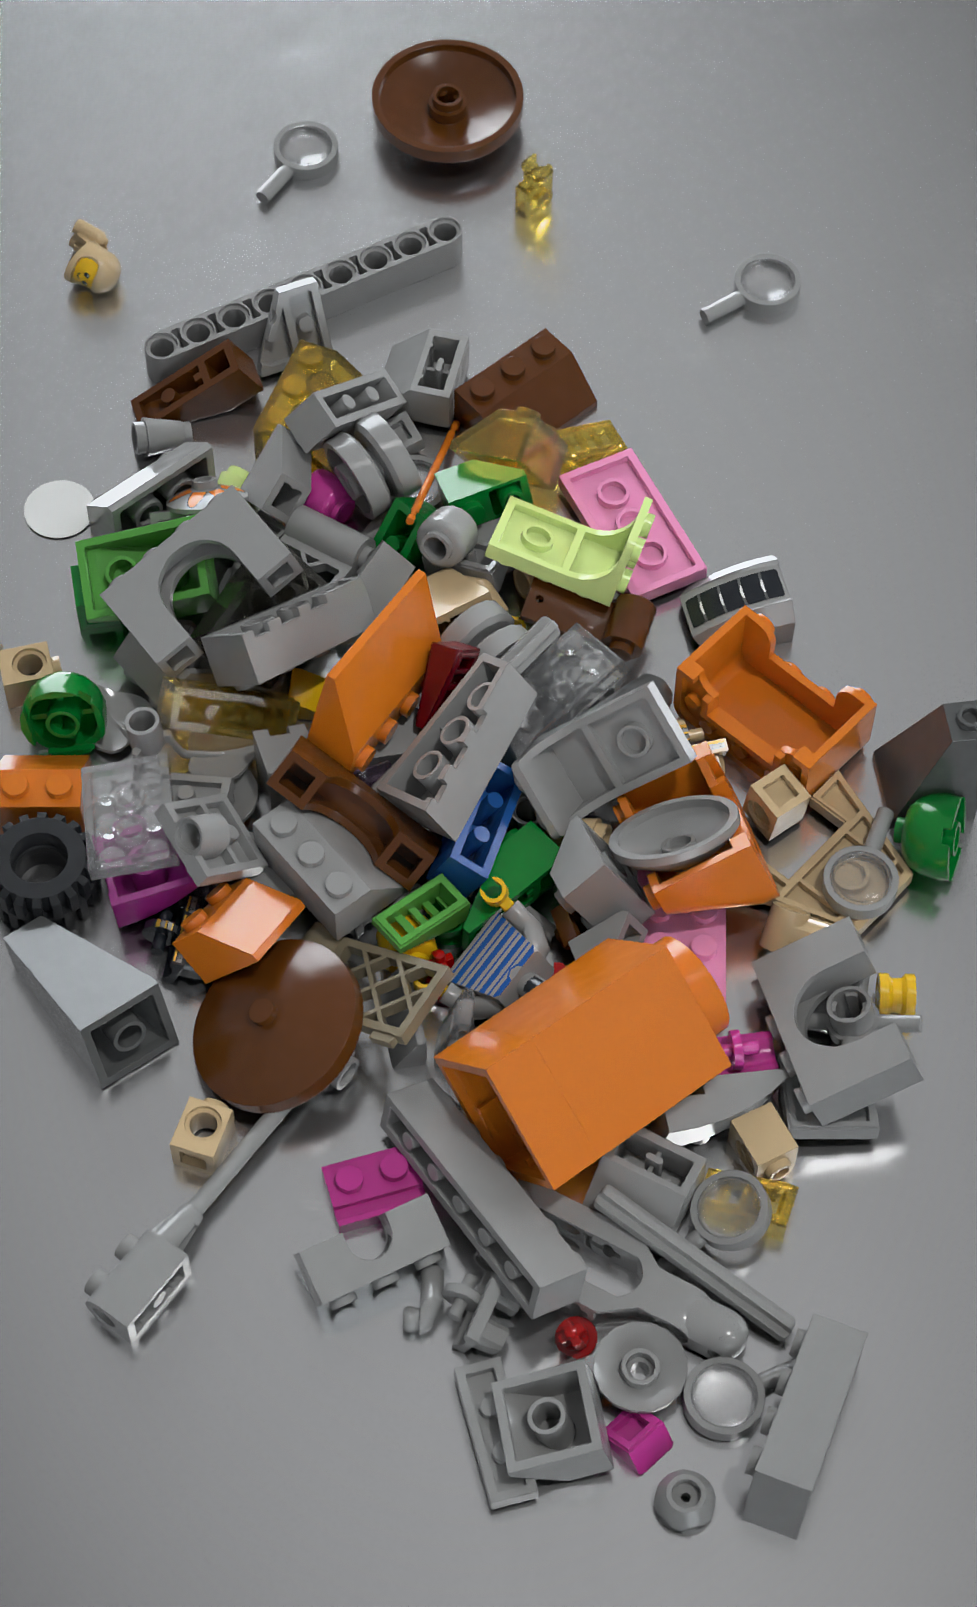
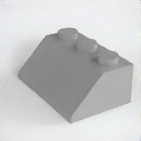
M185 442L174 450L166 451L157 461L143 470L132 473L115 488L99 494L86 506L90 530L96 536L151 525L149 512L166 511V501L177 493L193 487V479L202 476H216L213 447L208 442Z
M287 799L252 823L254 842L268 865L337 941L407 892L406 888L373 864L367 849L350 831L326 815L312 810H301Z

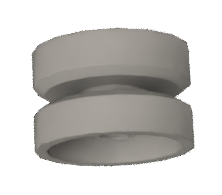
M371 412L357 421L354 425V437L348 433L340 432L324 442L325 456L333 473L337 476L349 496L355 501V506L368 519L374 520L390 509V494L393 497H410L422 487L420 475L406 447L391 426L378 413Z
M485 600L461 613L445 629L440 637L442 642L456 641L480 648L478 659L483 652L501 658L527 630L521 625H514L513 617L496 601ZM538 657L520 674L524 679L527 678L534 668Z

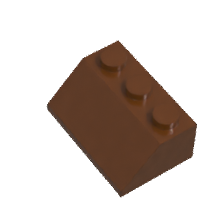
M546 328L454 390V420H458L463 429L503 466L508 467L597 406V399L572 351Z

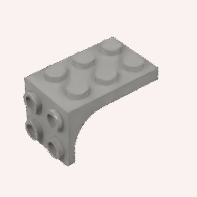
M652 680L540 735L512 764V772L515 784L520 791L526 794L534 807L540 826L547 830L550 836L556 840L565 835L570 820L576 815L582 819L614 798L691 763L697 755Z

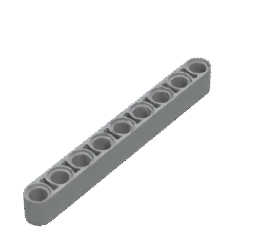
M451 216L434 218L154 332L144 342L148 376L153 382L159 383L226 339L232 341L245 353L261 347L274 290L277 287L313 277L318 283L325 318L329 319L450 269L462 260V225Z

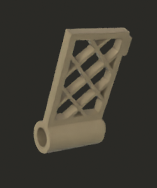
M320 922L313 923L302 938L330 949L345 964L352 954L363 957L364 964L352 968L351 971L357 980L368 976L370 986L362 988L361 993L363 1002L373 999L375 1008L363 1013L361 1032L370 1034L369 1038L372 1043L394 1049L397 1043L408 1044L454 976L450 967L403 953L400 954L396 951L344 936L337 941ZM390 966L398 967V974L377 982L376 972ZM425 976L433 977L427 987L412 992L411 982ZM403 986L405 996L382 1005L380 995ZM406 1009L409 1010V1014L399 1028L387 1024V1017Z

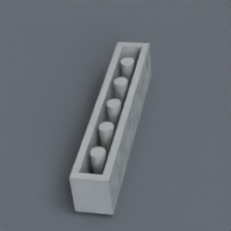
M434 1078L386 1094L380 1127L530 1318L535 1319L579 1301L588 1270L582 1257L571 1249L559 1234L554 1222L546 1218L532 1201L528 1190L520 1186L507 1170L503 1159L499 1155L494 1154L485 1143L477 1127L468 1122L456 1107L452 1096L445 1093Z

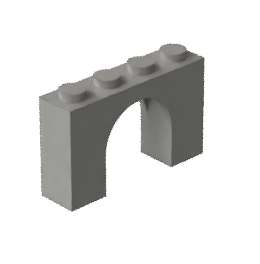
M233 485L224 492L212 497L204 509L190 520L181 523L169 538L158 547L147 551L140 562L125 574L116 577L109 584V587L100 594L102 599L170 680L174 679L204 654L202 649L178 622L173 610L175 588L187 570L206 559L228 558L244 566L270 597L275 595L303 571V568L288 548Z
M850 916L751 962L757 979L751 982L752 988L761 1006L763 1007L768 1004L772 1013L765 1017L767 1025L775 1041L783 1040L786 1050L779 1053L789 1076L792 1078L797 1075L801 1086L794 1089L796 1097L804 1113L808 1114L813 1111L822 1126L924 1080L911 1049L896 1022L841 1046H822L809 1041L807 1038V1029L811 1015L825 998L841 987L850 986L877 973L863 939Z

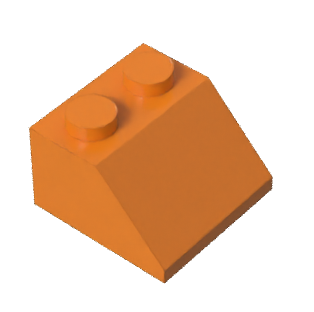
M4 755L0 761V834H4L2 826L9 821L15 825L20 822L19 817L28 814L29 819L37 818V812H47L48 818H54L56 813L64 815L67 824L74 820L81 825L82 833L85 832L91 764L90 755Z
M248 878L232 885L223 882L208 893L205 899L209 903L204 909L196 910L182 922L181 926L184 931L172 944L204 983L207 984L258 962L306 906L300 899Z

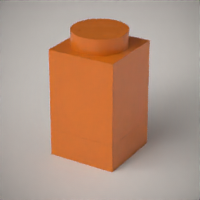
M665 936L654 944L607 938L433 1058L471 1124L477 1127L481 1138L494 1154L499 1155L503 1159L511 1175L514 1178L556 1190L732 1065L716 1037L717 1034L728 1027L729 1012L725 999L710 972L700 959L679 940Z

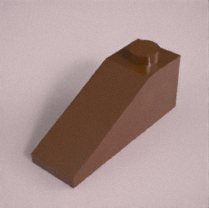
M226 339L130 402L137 422H140L142 417L191 422L231 411L263 391L264 388L253 359L232 341Z

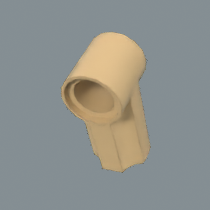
M773 901L759 945L774 952L832 923L811 917L809 912L796 906Z

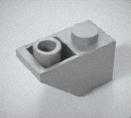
M279 423L240 488L248 492V502L287 524L292 513L305 503L311 492V452L306 454L301 445L295 441L291 430Z

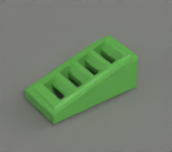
M441 873L373 917L372 924L401 954L466 921L470 902ZM437 902L444 910L439 912L432 904ZM424 909L432 918L427 920L419 910ZM410 915L420 926L414 928L405 917ZM397 922L407 934L401 937L390 924Z

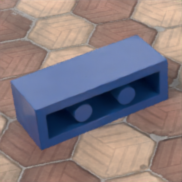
M502 762L499 763L457 841L442 837L441 841L443 843L430 866L426 879L430 881L442 873L465 898L488 879L522 792L515 784L512 768Z

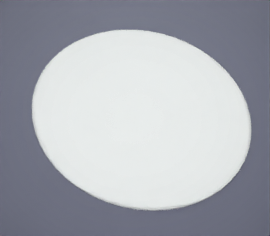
M67 480L51 481L39 486L28 496L24 505V517L29 527L42 536L48 538L70 537L78 534L89 525L86 506L94 498L84 486L76 482Z

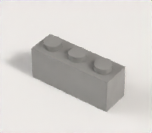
M382 369L313 392L283 420L291 430L295 441L301 445L307 454L323 448L324 442L340 432L348 433L354 437L355 423L371 412L378 413L384 420H387L407 401L386 369Z

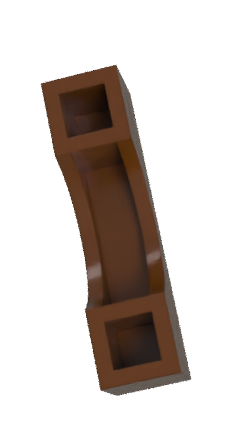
M302 735L276 767L266 783L299 809L319 812L345 827L367 849L373 864L408 891H410L434 861L443 843Z

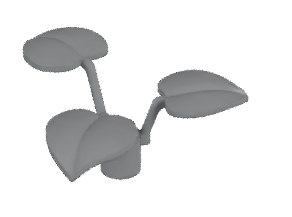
M97 685L106 700L107 727L103 739L101 738L96 742L95 748L105 753L114 754L121 752L129 744L131 745L133 755V800L131 804L123 799H109L97 804L88 814L85 832L90 836L92 846H94V840L158 821L155 817H142L138 807L142 788V757L150 758L156 756L165 743H168L181 758L190 759L188 763L190 774L232 777L234 781L255 760L253 735L232 727L206 726L190 734L188 737L189 750H186L173 738L171 730L162 729L158 713L146 699L134 694L113 691Z

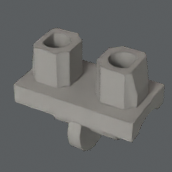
M494 1271L484 1272L476 1291L474 1288L478 1282V1277L466 1273L461 1284L449 1282L442 1293L444 1299L452 1304L447 1314L450 1319L460 1321L464 1311H467L451 1347L462 1353L474 1347L480 1351L495 1355L503 1348L509 1334V1329L490 1319L494 1307L509 1316H513L521 1305Z

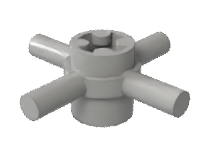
M869 976L850 986L835 990L827 1000V1013H813L807 1030L828 1031L833 1042L841 1046L858 1040L896 1022L902 1033H921L923 1019L922 1015L879 1014V1010L867 993Z

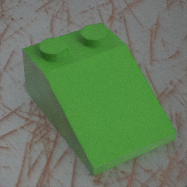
M195 515L75 541L87 621L89 623L121 621L100 594L109 587V584L116 577L125 574L140 562L147 551L158 547L175 532L181 523L190 520ZM214 558L195 564L179 580L173 595V610L176 618L222 608Z

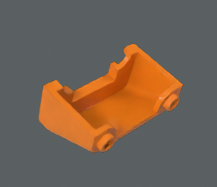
M706 740L692 747L697 756L691 763L617 797L619 804L612 808L620 824L639 811L655 804L694 795L725 797L732 800L739 810L741 819L735 834L729 839L730 841L709 859L684 872L660 873L650 871L647 874L649 884L643 886V890L654 911L662 908L666 915L726 909L762 905L780 897L778 888L741 803Z

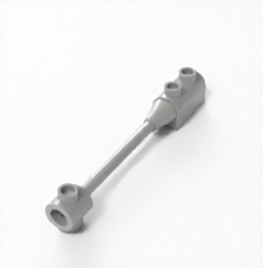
M353 1052L341 1073L329 1084L337 1090L343 1089L351 1081L358 1069L359 1060L354 1057L355 1052ZM291 1109L264 1113L188 1203H184L151 1230H146L140 1238L130 1233L122 1239L114 1254L120 1262L110 1274L102 1269H98L89 1278L84 1288V1292L90 1296L85 1304L101 1323L131 1345L191 1274L188 1255L183 1251L203 1219L202 1215Z

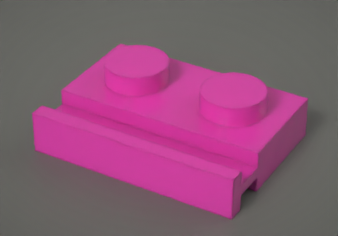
M397 1147L321 1167L322 1177L333 1214L336 1218L339 1234L381 1223L378 1215L425 1194L422 1179Z

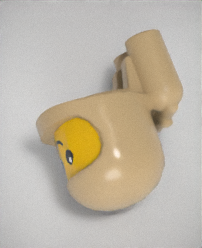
M80 218L72 229L74 234L69 241V246L76 253L66 266L64 279L70 283L83 285L95 294L107 293L117 284L120 278V261L114 254L108 251L107 245L109 240L105 232Z

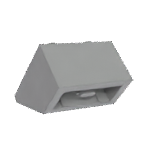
M430 328L392 346L385 369L407 401L392 417L406 411L412 421L450 428L454 416V390L464 383L469 368V336Z
M642 1128L601 1157L582 1205L604 1215L594 1207L593 1203L602 1188L606 1185H611L676 1232L691 1205L695 1191L704 1181L707 1159ZM648 1246L651 1253L659 1257H662L660 1254H658Z

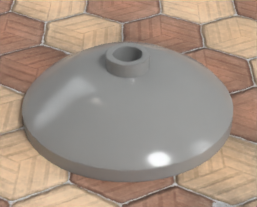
M716 795L686 796L655 804L629 817L613 831L609 838L611 854L618 862L637 870L660 873L687 871L709 859L730 841L729 839L733 837L740 824L739 810L732 800Z

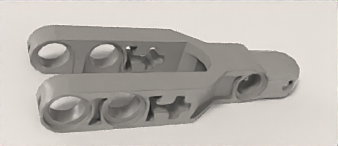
M518 1180L520 1186L528 1190L532 1201L546 1218L554 1222L558 1230L582 1241L584 1248L636 1273L641 1281L634 1291L622 1296H615L584 1281L579 1301L559 1308L560 1310L572 1316H581L588 1319L595 1328L623 1325L632 1321L651 1322L668 1329L682 1345L709 1359L713 1357L735 1358L745 1349L749 1333L748 1326L743 1317L735 1311L711 1300L698 1287L659 1268L648 1246L610 1218L554 1190ZM477 1250L473 1257L474 1261L483 1270L493 1271Z

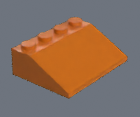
M418 569L326 676L307 740L352 774L357 769L363 772L368 767L376 753L374 748L379 742L384 745L388 743L399 723L397 720L401 715L408 718L412 714L421 697L419 694L423 689L432 642H442L425 572Z

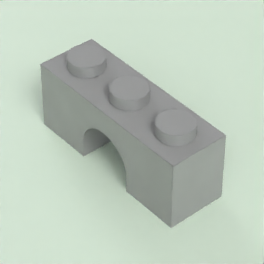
M428 1193L378 1215L385 1230L386 1243L381 1254L375 1259L366 1260L356 1256L349 1249L342 1233L294 1254V1258L316 1307L329 1303L333 1311L357 1300L358 1298L354 1290L371 1283L374 1290H378L399 1280L400 1276L397 1270L414 1263L418 1271L443 1259L439 1250L451 1244Z

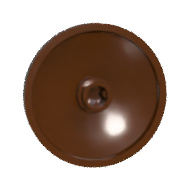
M437 39L405 48L383 65L372 87L373 118L384 138L402 152L431 162H464L480 158L495 151L512 137L523 115V86L514 67L494 50L465 40Z
M284 939L276 941L258 962L215 980L202 1001L193 1031L194 1059L204 1082L225 1102L238 1109L252 1113L284 1111L315 1097L341 1073L352 1056L359 1040L364 1007L361 989L351 969L335 953L323 945L303 939Z

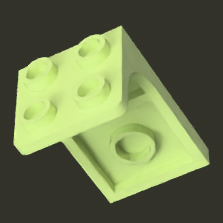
M510 496L484 556L498 561L502 565L535 576L541 581L552 583L583 598H589L610 607L616 591L622 594L625 593L656 516L648 512L653 499L645 496L638 515L627 526L616 530L604 531L587 527Z

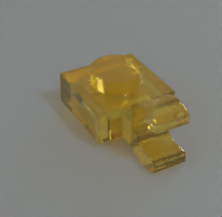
M534 152L522 162L523 181L515 187V213L526 221L538 210H544L553 197V166L550 163L545 166H539L537 154Z

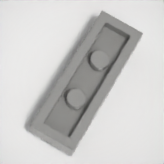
M501 1357L454 1368L455 1381L491 1510L538 1498L539 1491L535 1479L510 1477L507 1471L491 1386L493 1382L507 1379Z

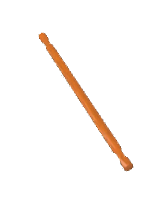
M458 420L452 422L451 429L448 431L411 508V513L406 519L408 525H413L416 514L419 513L435 479L434 473L439 471L455 437V432L460 426Z

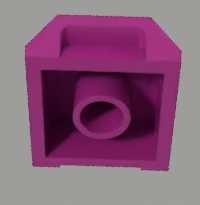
M159 821L93 841L118 928L138 922L162 911L197 888L172 843L165 835Z

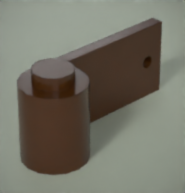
M534 576L519 619L534 625L541 617L547 616L557 623L560 635L607 652L615 660L627 662L642 655L657 608L650 600L628 593L619 595L615 603L611 602L610 607L589 598H583L552 583L541 581Z

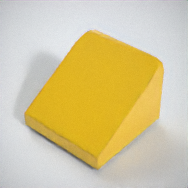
M300 668L292 670L288 695L289 718L313 720L326 678Z

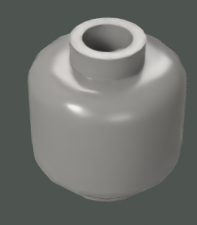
M453 505L442 506L435 510L421 524L417 531L416 541L420 552L429 562L440 567H452L460 563L473 550L478 541V529L471 515L462 508Z

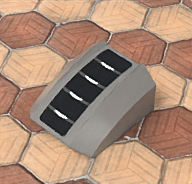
M773 555L753 559L716 572L686 588L679 597L692 637L699 646L744 605L748 606L755 613L763 614L770 619L775 627L776 644L793 641L796 623L793 601L782 575L778 558Z

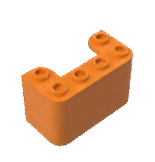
M744 605L677 667L673 701L675 711L691 729L702 727L705 740L713 741L726 738L729 749L726 756L757 780L785 764L812 797L868 743L871 737L877 703L861 688L843 687L837 693L835 699L834 695L827 688L817 686L805 677L795 664L785 662L774 653L776 644L775 627L770 619L763 614L755 613L748 606Z

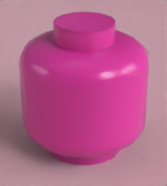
M318 469L311 473V492L303 505L345 524L353 514L355 501L349 496L337 476L326 469Z

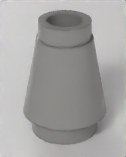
M142 417L140 422H132L131 425L133 450L136 455L144 454L148 458L174 450L185 442H193L190 421L182 422Z

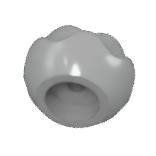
M685 1469L676 1470L665 1476L657 1487L654 1499L658 1515L672 1528L679 1531L690 1530L707 1524L713 1515L716 1503L715 1491L711 1483L702 1474ZM683 1495L689 1496L690 1500L688 1502H683L681 1500V1497Z

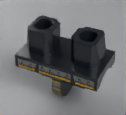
M188 894L185 907L179 908L175 924L172 923L173 913L168 910H162L159 919H150L144 923L142 934L144 938L153 942L151 946L153 954L162 955L165 946H169L160 978L161 981L173 984L179 975L201 980L199 975L172 944L184 931L181 926L182 922L190 914L200 909L202 899L200 896Z

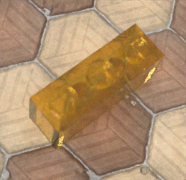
M163 676L157 713L161 723L168 729L253 740L252 731L267 729L270 736L287 734V727L297 723L300 702L286 693L252 688L236 691L235 686L217 687L216 683Z

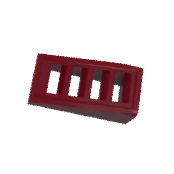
M456 641L432 642L416 727L423 729L475 664L480 648Z

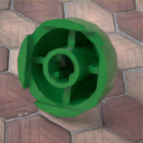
M65 671L48 674L31 686L24 700L20 713L21 731L33 746L36 747V742H38L40 745L49 748L48 754L50 755L87 754L95 749L96 742L101 738L103 739L106 733V700L98 686L86 676Z
M949 793L929 794L920 797L911 804L905 818L897 817L893 841L894 843L901 844L902 858L908 867L919 876L936 881L953 880L962 848L958 847L960 833L964 834L965 797Z

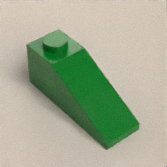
M529 821L519 830L517 828L510 830L504 835L489 877L480 888L487 897L497 898L502 892V887L492 877H499L504 881L509 890V898L513 902L519 900L525 907H528L555 885L550 872L560 847L532 821ZM480 889L463 926L462 949L464 951L496 912L501 915L504 913L500 907H492L486 904L480 895Z

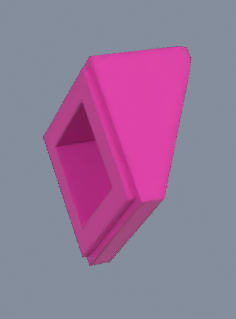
M624 1410L606 1426L610 1447L640 1475L651 1468L673 1446L672 1438L664 1422L651 1413H629Z

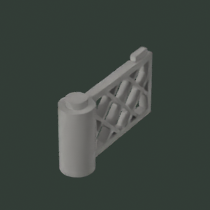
M299 506L290 516L284 535L280 540L292 554L302 558L303 565L300 566L303 568V571L296 577L306 576L308 588L283 593L282 588L278 591L279 594L272 597L266 596L254 599L253 592L257 589L259 583L250 575L211 622L213 630L218 631L232 625L227 620L230 617L233 618L236 614L250 612L252 609V613L255 615L259 609L279 605L326 585L312 587L310 574L328 571L336 575L331 582L340 578L357 576L356 572L376 549L375 540L308 506Z

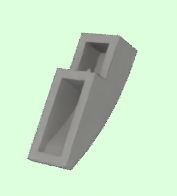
M783 1068L717 1075L650 1122L651 1130L653 1133L680 1146L714 1136L730 1128L731 1120L762 1106L788 1078L787 1070Z

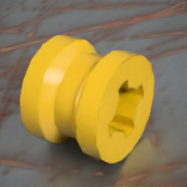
M888 973L877 974L875 1006L879 1010V1014L915 1015V974H904L901 978H892Z

